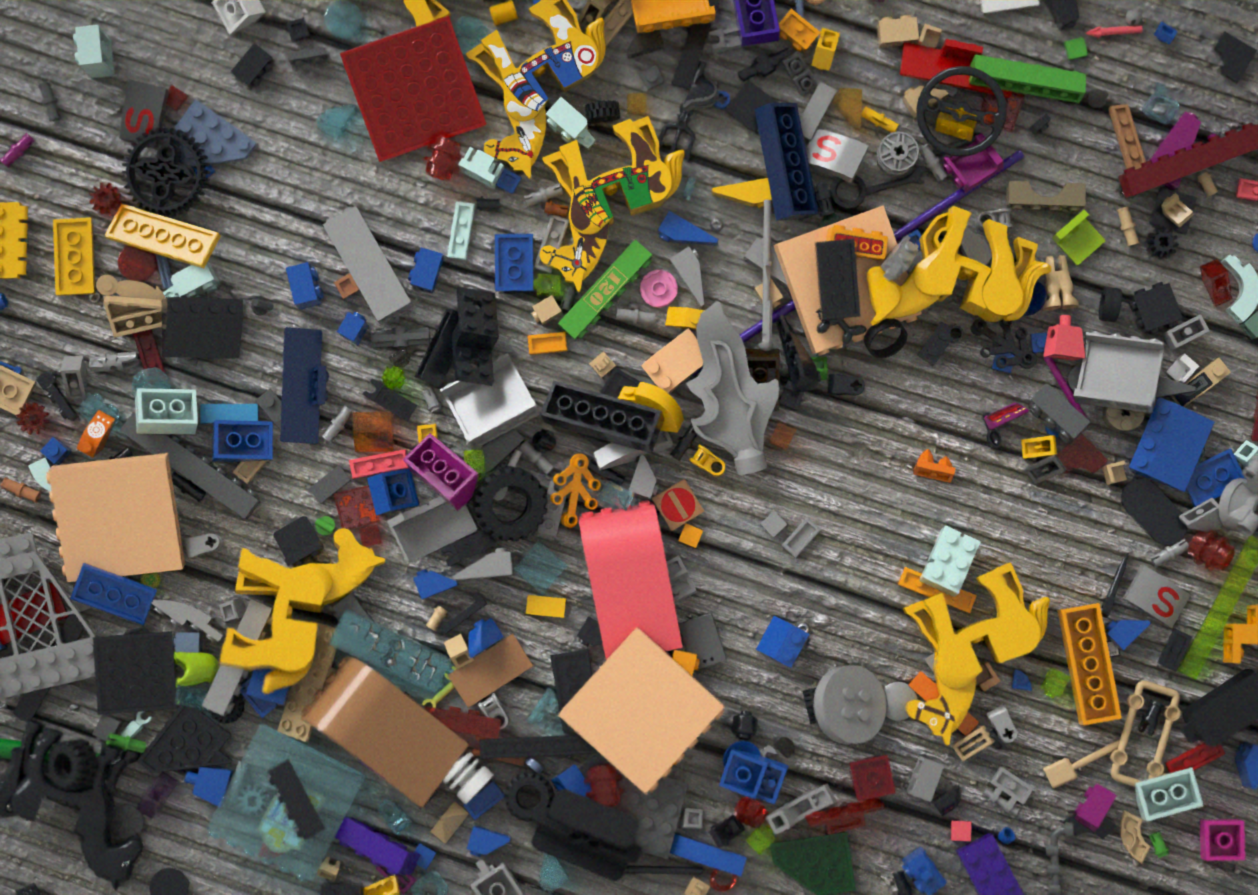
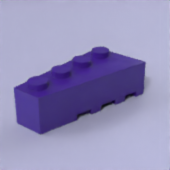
M344 817L334 836L340 840V845L346 848H354V853L364 858L365 856L371 858L370 862L379 867L381 865L387 868L386 871L394 876H397V874L412 875L417 866L416 863L421 856L420 853L406 851L407 846L395 841L390 842V837L380 832L374 833L375 829L352 817Z

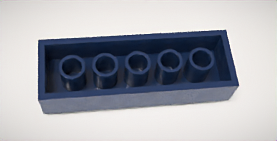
M768 103L754 109L776 221L803 220L819 214L797 103Z

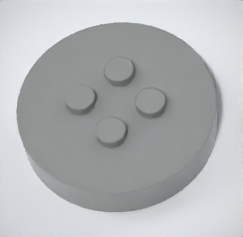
M857 665L840 666L828 671L821 678L815 691L814 711L817 722L830 739L841 744H859L872 739L882 727L886 715V698L879 680L872 672Z

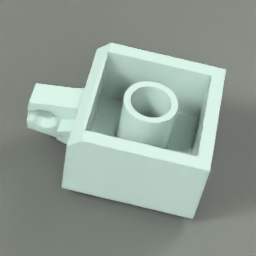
M562 97L546 113L547 126L555 133L558 131L562 135L561 138L567 144L577 140L578 144L589 150L596 142L588 132L587 119Z
M208 262L205 268L190 265L172 275L171 282L173 285L164 291L163 294L165 298H201L200 295L205 292L209 294L217 290L220 282Z

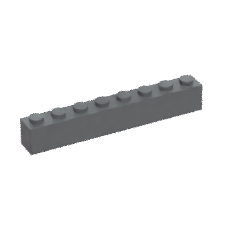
M135 412L130 415L120 429L122 433L153 455L168 453L170 467L244 519L248 520L261 502L257 498V493L251 489L246 491L241 487L243 483L235 478L231 480L226 477V471L220 467H217V469L210 465L212 462L204 456L200 458L195 455L196 450L189 445H186V447L179 443L181 440L175 435L136 434Z

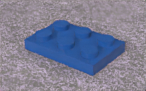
M495 234V292H534L533 234Z
M1227 449L1196 465L1186 489L1194 507L1210 498L1220 497L1225 487L1232 480L1238 478L1246 479L1232 449Z

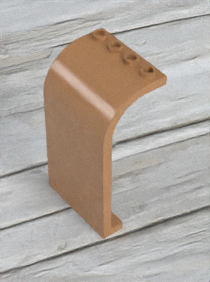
M347 656L342 658L337 665L338 669L335 673H331L327 677L326 685L323 689H319L313 697V702L302 710L300 719L330 737L403 793L414 804L422 808L469 744L376 671L353 657Z

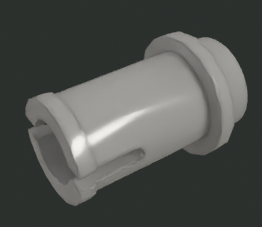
M429 388V391L427 392L426 389L422 392V395L428 405L427 410L433 414L442 409V404L438 402L433 388Z

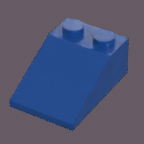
M214 420L212 462L273 460V422Z

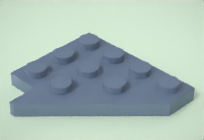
M196 99L174 127L176 131L178 129L182 130L183 134L185 132L189 133V138H195L194 143L199 142L201 144L198 149L202 148L205 150L202 155H206L208 159L204 163H209L210 165L247 159L257 146V142ZM175 141V144L181 151L180 163L196 168L197 165L192 152L184 144Z

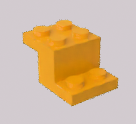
M1247 605V624H1223V662L1241 663V659L1244 656L1241 644H1258V605Z

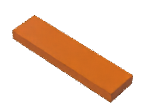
M922 671L908 684L925 701L939 697L937 685ZM967 712L957 729L967 736L978 725L979 721Z

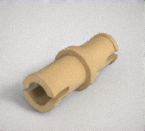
M1129 206L1118 209L1117 212L1122 225L1120 228L1124 231L1127 246L1140 243L1135 230L1136 224L1132 221Z

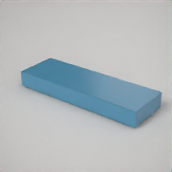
M200 404V423L213 424L214 420L259 421V404Z

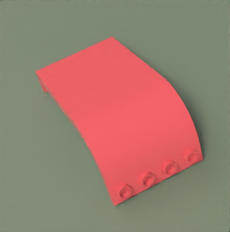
M649 500L641 501L638 503L639 505L631 506V504H624L619 506V509L604 508L599 513L593 514V511L582 513V516H578L606 660L636 627H639L664 651L683 648L654 502Z

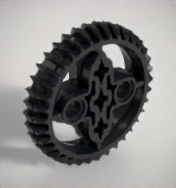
M163 127L162 130L161 128H156L155 131L149 130V135L143 133V139L141 137L136 138L138 144L131 143L134 149H127L130 156H124L128 161L122 164V166L126 167L122 174H126L127 177L122 180L128 182L124 186L125 189H130L127 193L128 196H133V202L138 201V207H143L144 211L156 213V215L176 217L177 213L179 215L183 214V209L189 212V206H196L194 200L200 202L201 199L198 196L205 195L202 191L203 188H208L207 185H204L205 181H210L209 178H206V174L211 172L205 168L209 167L210 164L204 163L208 157L202 155L205 150L202 148L198 149L201 144L199 142L194 143L195 138H189V133L185 132L183 134V131L180 129L176 131L172 127L170 130L168 127ZM160 139H167V142L158 148L156 159L143 158L137 163L141 152L150 143ZM175 141L184 144L192 152L197 165V174L190 165L180 163L181 151L175 144ZM168 149L172 150V156L170 158L166 156V152ZM150 167L153 170L146 171V169L143 168ZM135 170L142 179L152 181L151 193L157 204L149 201L141 193L137 185ZM167 170L171 174H164L161 171ZM185 173L189 175V177L184 178L179 174ZM196 181L193 190L186 199L177 204L165 206V202L173 198L176 186L188 187ZM163 186L166 189V193L164 196H162L160 193V189Z

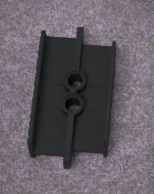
M1252 669L1240 671L1183 710L1182 717L1186 725L1182 727L1181 731L1189 743L1203 741L1207 746L1216 747L1258 719V671L1255 672Z
M561 789L557 791L550 809L539 805L532 818L533 822L538 824L532 838V845L535 849L610 881L620 880L628 862L637 863L642 852V848L633 843L639 826L636 818L570 790Z

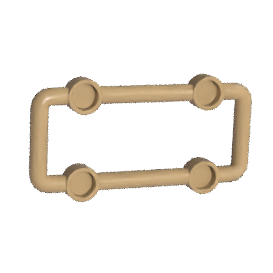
M1144 680L1136 685L1134 694L1127 698V704L1130 707L1118 748L1110 755V759L1113 762L1111 777L1118 782L1134 787L1135 783L1141 781L1118 772L1120 766L1124 765L1128 759L1125 749L1136 712L1144 705V698L1141 696L1143 689L1146 688L1172 697L1171 704L1163 710L1166 720L1154 761L1149 762L1147 765L1148 779L1159 777L1163 774L1164 767L1161 762L1173 721L1178 720L1181 714L1178 708L1180 695L1176 690Z

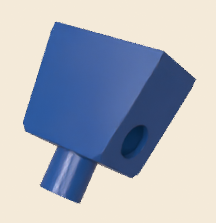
M206 766L200 767L198 774L190 771L187 772L185 783L195 785L192 794L222 807L225 804V796L227 795L231 783L230 778L233 776L234 770Z

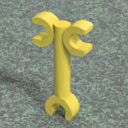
M455 666L451 667L454 671L457 669ZM445 673L444 676L446 677V679L450 680L447 676L448 674ZM450 681L432 699L423 701V706L428 702L432 703L433 707L429 710V713L434 712L437 707L436 704L455 688Z

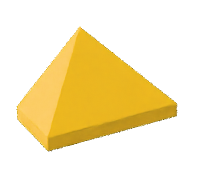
M394 875L362 889L363 895L400 894L398 879Z

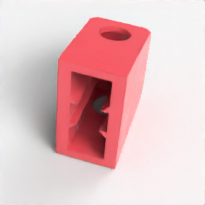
M1060 315L1059 325L1048 328L1044 357L1071 361L1085 358L1082 329L1071 326L1070 315Z

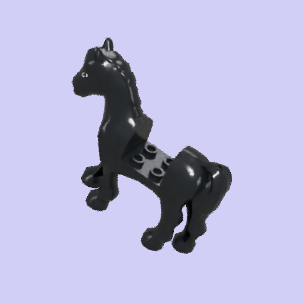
M27 720L26 730L21 737V747L11 749V763L0 778V818L19 817L35 822L44 795L51 801L58 802L59 799L66 801V805L71 807L82 806L73 834L77 835L78 840L81 842V849L88 867L97 877L111 881L112 887L116 891L120 887L121 882L128 881L131 878L134 863L144 849L143 841L138 836H131L121 843L112 844L110 832L114 812L113 795L118 779L127 765L137 762L141 753L131 750L123 751L122 748L120 750L116 747L102 744L100 755L97 756V759H99V771L96 773L97 777L93 780L94 782L86 788L60 790L59 787L54 785V781L51 782L50 778L45 775L44 762L48 751L53 744L61 741L64 733L48 728L41 722ZM108 766V772H107V775H106V777H105V779H104V773H105L106 767ZM8 804L10 805L11 811L7 809Z

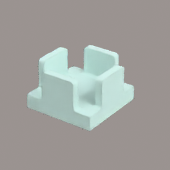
M470 147L465 157L458 164L461 172L495 190L496 183L505 169L504 165L500 163L493 175L496 164L493 163L494 157L481 150H477L470 162L475 152L474 148Z

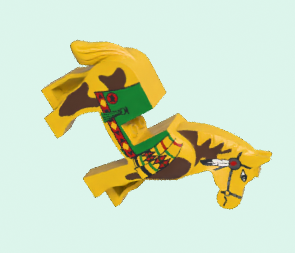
M649 116L634 122L628 119L613 125L614 134L630 150L632 166L608 171L588 181L577 140L560 146V151L542 158L544 166L555 174L558 183L571 199L569 222L574 243L569 246H562L559 249L550 245L544 246L540 251V260L543 265L561 272L565 282L574 283L578 293L581 291L582 282L597 266L607 244L609 227L614 223L612 212L604 194H607V196L613 195L620 188L629 212L633 216L661 207L679 187L682 179V164L685 152L684 150H678L670 153L665 157L663 163L659 154V141Z

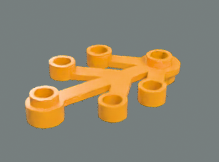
M581 453L573 455L570 459V466L553 477V482L556 485L562 486L566 483V478L573 474L572 481L550 496L551 503L560 505L563 502V498L570 493L568 511L561 516L562 525L569 528L574 527L578 522L577 515L575 514L578 494L584 500L586 508L594 510L598 506L597 500L591 498L581 483V475L587 480L590 490H599L601 483L599 480L594 479L587 468L589 464L588 458ZM582 460V465L579 467L578 462ZM561 476L562 481L558 483V477ZM594 481L596 482L595 488L592 487ZM558 495L559 500L555 502V497ZM592 500L593 505L590 507L589 502ZM570 517L573 518L572 523H569Z

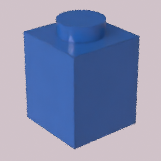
M52 437L40 452L53 464L60 465L71 454L72 450L60 439Z

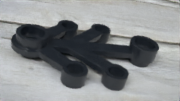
M977 319L972 323L970 329L974 335L981 336L984 334L1000 345L997 347L984 345L980 350L982 357L988 358L991 355L1011 353L1016 356L1013 358L1000 356L996 360L998 368L1004 369L1006 366L1020 365L1022 368L1030 369L1035 366L1037 358L1028 348L1026 340L1028 331L1026 328L1019 327L1015 331V337L1019 339V349L1015 346L1010 326L1012 321H1007L1008 325H1005L1003 320L999 321L1004 338L989 329L987 323L982 319ZM977 324L982 325L983 329H980ZM1019 331H1022L1024 333V336H1021L1019 334ZM984 349H987L989 351V354H986L984 352ZM1025 356L1029 357L1030 361H1027ZM1000 360H1003L1005 362V365H1002L1000 363Z

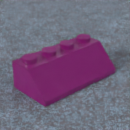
M431 433L403 459L408 468L457 511L472 498L479 474Z

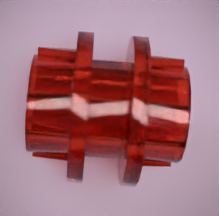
M437 137L434 144H428L427 150L432 152L431 157H423L422 160L427 164L425 170L427 175L442 181H450L452 174H459V168L454 165L456 161L460 162L464 158L460 154L461 144L444 137Z
M1210 530L1208 533L1198 531L1188 547V554L1194 557L1193 562L1196 565H1201L1205 561V569L1209 572L1214 569L1224 571L1230 565L1236 548L1229 544L1230 539L1226 536L1217 540L1218 533L1215 530Z
M600 765L589 768L587 770L588 778L584 779V785H591L592 791L585 793L586 798L608 807L619 805L621 803L620 795L624 794V789L616 787V782L622 780V775L617 774L616 767L614 765Z

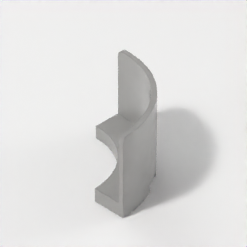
M439 496L429 501V506L427 504L421 507L418 506L388 520L387 522L406 561L411 562L477 531L478 526L467 503L457 511Z

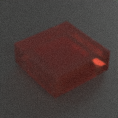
M171 85L168 89L169 95L166 104L178 112L188 98V95Z
M378 524L359 529L362 546L369 547L382 543Z

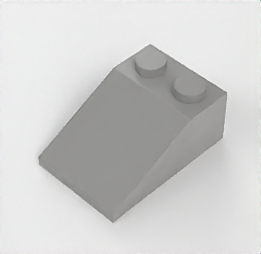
M506 548L495 549V553L488 554L454 575V580L514 575L512 552Z

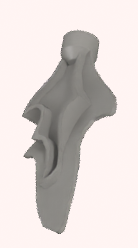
M716 301L701 313L696 326L697 341L703 359V369L698 377L686 384L692 393L702 399L705 412L697 419L691 418V423L695 432L703 439L724 447L734 457L737 474L745 475L767 468L763 452L764 433L779 396V383L777 379H774L767 383L758 384L750 376L745 346L741 336L726 318L721 303Z

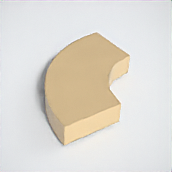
M1124 810L1120 820L1121 840L1127 852L1142 864L1151 846L1144 841L1141 835L1142 819Z

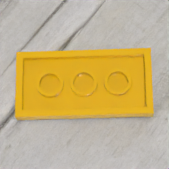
M54 219L53 239L56 296L95 294L93 219Z

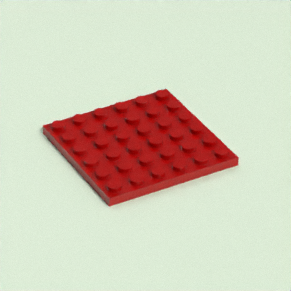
M449 15L340 53L379 162L487 125Z

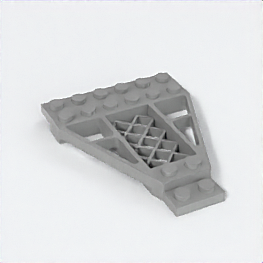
M33 532L0 539V596L7 625L0 627V631H9L14 655L0 658V699L95 677L93 637H98V635L94 633L43 561V558L37 551ZM29 573L24 581L16 577L17 575ZM31 574L41 579L36 588L26 583ZM10 577L6 584H4L3 579ZM12 578L22 584L17 593L7 588ZM48 578L53 582L72 611L56 613ZM41 584H43L45 594L38 590ZM24 586L34 591L28 600L19 595ZM6 591L14 595L10 604ZM36 593L46 598L40 607L30 602ZM17 597L26 602L21 612L12 607ZM46 602L48 605L49 612L42 609ZM28 605L38 609L33 619L23 613ZM11 610L19 614L15 622H13ZM40 611L50 617L45 626L35 621ZM75 613L90 634V637L63 643L57 618ZM21 616L31 621L26 630L16 625ZM50 621L52 622L54 631L47 628ZM33 623L42 628L38 637L28 632ZM15 628L23 633L19 641ZM45 630L54 635L50 644L40 640ZM25 635L35 640L30 649L20 644ZM56 639L57 645L52 646L53 642ZM37 642L45 646V648L33 650ZM20 648L27 652L21 653Z

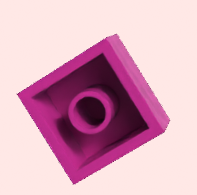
M1199 819L1201 859L1206 861L1245 860L1243 820Z

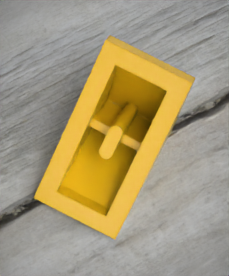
M1055 435L1021 440L1023 459L1057 455Z

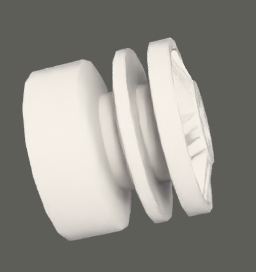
M471 752L460 757L442 780L444 784L451 778L455 781L449 787L450 790L458 785L461 787L457 796L465 804L494 775L486 766L477 771L475 767L479 759H476L472 764L468 762L473 756Z

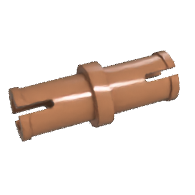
M5 477L1 483V489L14 493L16 497H24L34 503H37L41 497L40 491L27 487L23 482L18 483Z

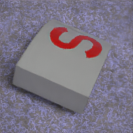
M816 129L806 148L809 167L834 178L836 176L852 183L868 152L869 145L837 133Z
M1144 565L1140 567L1123 600L1172 628L1191 595Z

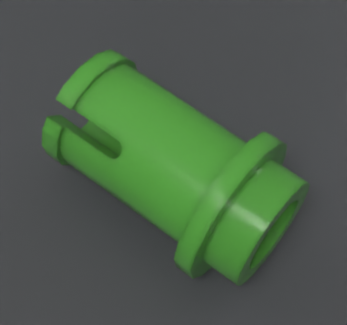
M1161 832L1149 835L1156 851L1154 852L1158 858L1168 855L1169 847H1166Z

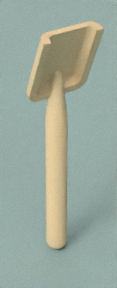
M1120 739L1076 761L1074 764H1071L1068 758H1064L1044 767V772L1052 788H1057L1077 778L1076 769L1116 750Z

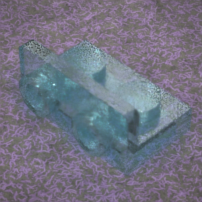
M88 392L86 394L88 397L76 411L91 421L96 412L100 410L115 418L113 429L122 418L118 414L119 410L112 404L106 405L103 402L104 398L97 392L94 394Z

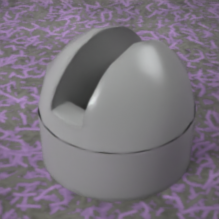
M1127 11V23L1130 25L1131 21H1134L1133 26L1137 25L1141 20L1142 13Z

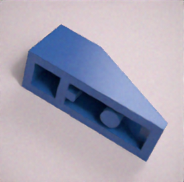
M671 211L667 213L657 230V233L660 234L659 238L667 243L671 241L673 243L716 246L719 240Z

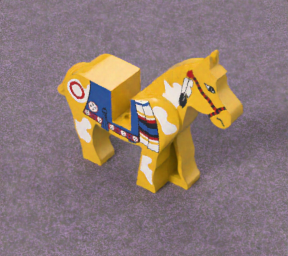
M541 0L529 8L530 14L546 24L551 30L555 39V45L534 54L518 68H515L497 30L483 38L479 45L465 53L470 62L480 66L486 76L503 90L504 109L514 130L513 135L503 138L502 141L495 139L486 141L484 153L494 157V160L508 163L514 169V172L523 171L528 179L531 178V167L538 158L542 148L546 130L545 107L548 104V97L534 76L536 78L540 77L548 68L563 93L589 79L602 63L606 52L604 19L598 18L586 27V35L583 34L577 15L567 0Z

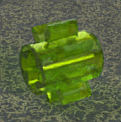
M393 366L391 369L386 367L382 373L381 379L384 386L388 389L393 390L396 386L401 389L405 383L404 371L397 366Z

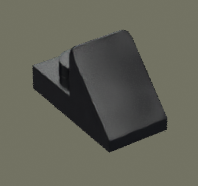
M734 813L712 826L709 833L717 847L720 848L746 829L737 814Z

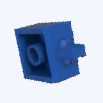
M917 848L902 859L904 865L901 867L910 878L914 877L916 881L913 884L921 894L932 895L947 883L923 848Z

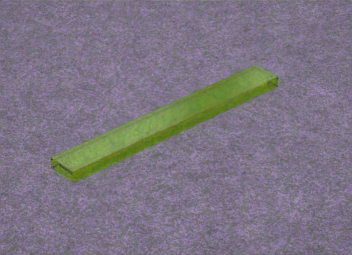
M1253 535L1248 536L1177 670L1178 672L1194 680L1197 679L1258 564L1257 537Z

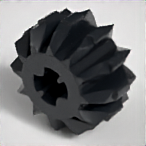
M1162 227L1161 230L1155 228L1154 233L1150 232L1148 234L1150 239H1147L1145 243L1150 245L1146 250L1153 251L1151 257L1158 254L1159 260L1163 256L1168 259L1170 258V253H1176L1174 247H1178L1179 243L1174 242L1178 238L1177 235L1171 236L1173 230L1170 229L1166 233V227ZM1161 240L1164 241L1163 247L1160 246Z

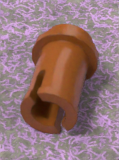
M552 201L546 202L544 213H547V216L552 214L566 218L569 206L555 204Z

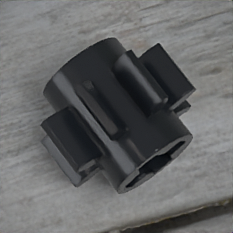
M544 429L536 432L532 439L533 444L536 445L534 449L546 454L548 451H552L556 445V439L553 438L554 433Z

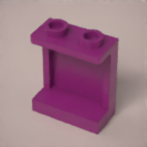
M981 132L975 136V142L967 147L979 144L986 137ZM992 145L975 155L952 156L950 158L945 156L943 158L945 172L953 176V181L957 188H962L965 193L1004 169L1003 159Z

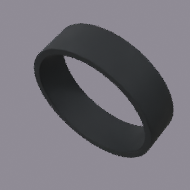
M894 318L884 319L868 329L864 337V344L873 357L888 358L898 353L904 347L908 337L907 331L899 320ZM890 327L901 328L898 339L892 345L880 350L871 349L872 340L879 332Z

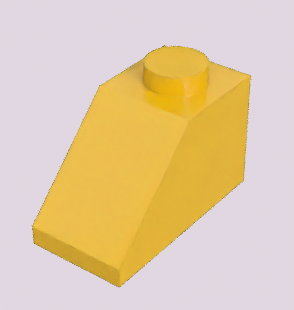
M825 28L821 29L811 66L820 70H830L840 35L839 32Z
M668 307L665 326L686 330L690 328V330L696 331L701 313L705 310L688 307Z

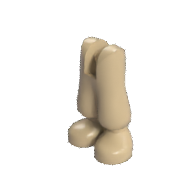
M1053 256L1046 257L1045 263L1051 266V272L1046 274L1045 292L1049 295V299L1043 303V310H1057L1061 307V304L1062 309L1079 307L1078 300L1072 296L1074 287L1069 274L1066 256H1059V271H1055ZM1059 292L1062 293V303L1059 297Z

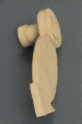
M103 275L96 282V288L102 295L109 296L117 293L121 297L156 300L165 298L158 286H156L155 290L153 287L138 281L123 280L118 282L111 275Z

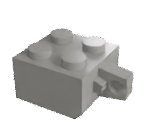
M483 858L476 862L481 871L478 873L479 878L471 883V887L476 895H525V892L505 862L496 867L493 864L488 866Z

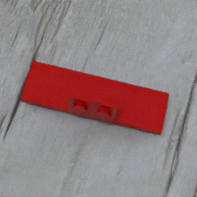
M946 39L942 49L905 42L903 45L900 75L929 81L936 74L948 68L958 66L970 67L975 54L982 55L983 46ZM969 75L951 76L939 83L994 95L989 87L969 84ZM1002 90L1006 98L1012 96V91Z

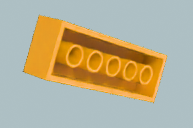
M1100 603L1057 610L1079 724L1088 725L1122 719Z

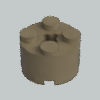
M1103 407L1102 410L1104 423L1109 429L1116 432H1127L1137 428L1142 423L1146 413L1126 410V415L1122 416V409Z

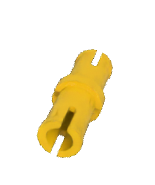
M868 106L864 108L860 116L874 123L877 128L880 126L890 133L896 132L899 123L885 117L883 113L879 114L868 108Z

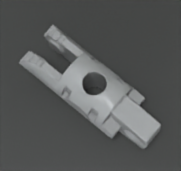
M136 352L106 354L90 358L89 368L94 372L133 369L140 367V361L137 359Z

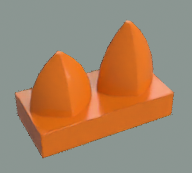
M927 449L918 458L913 475L951 483L955 474V468L947 456L939 460L937 464L934 463L933 455Z

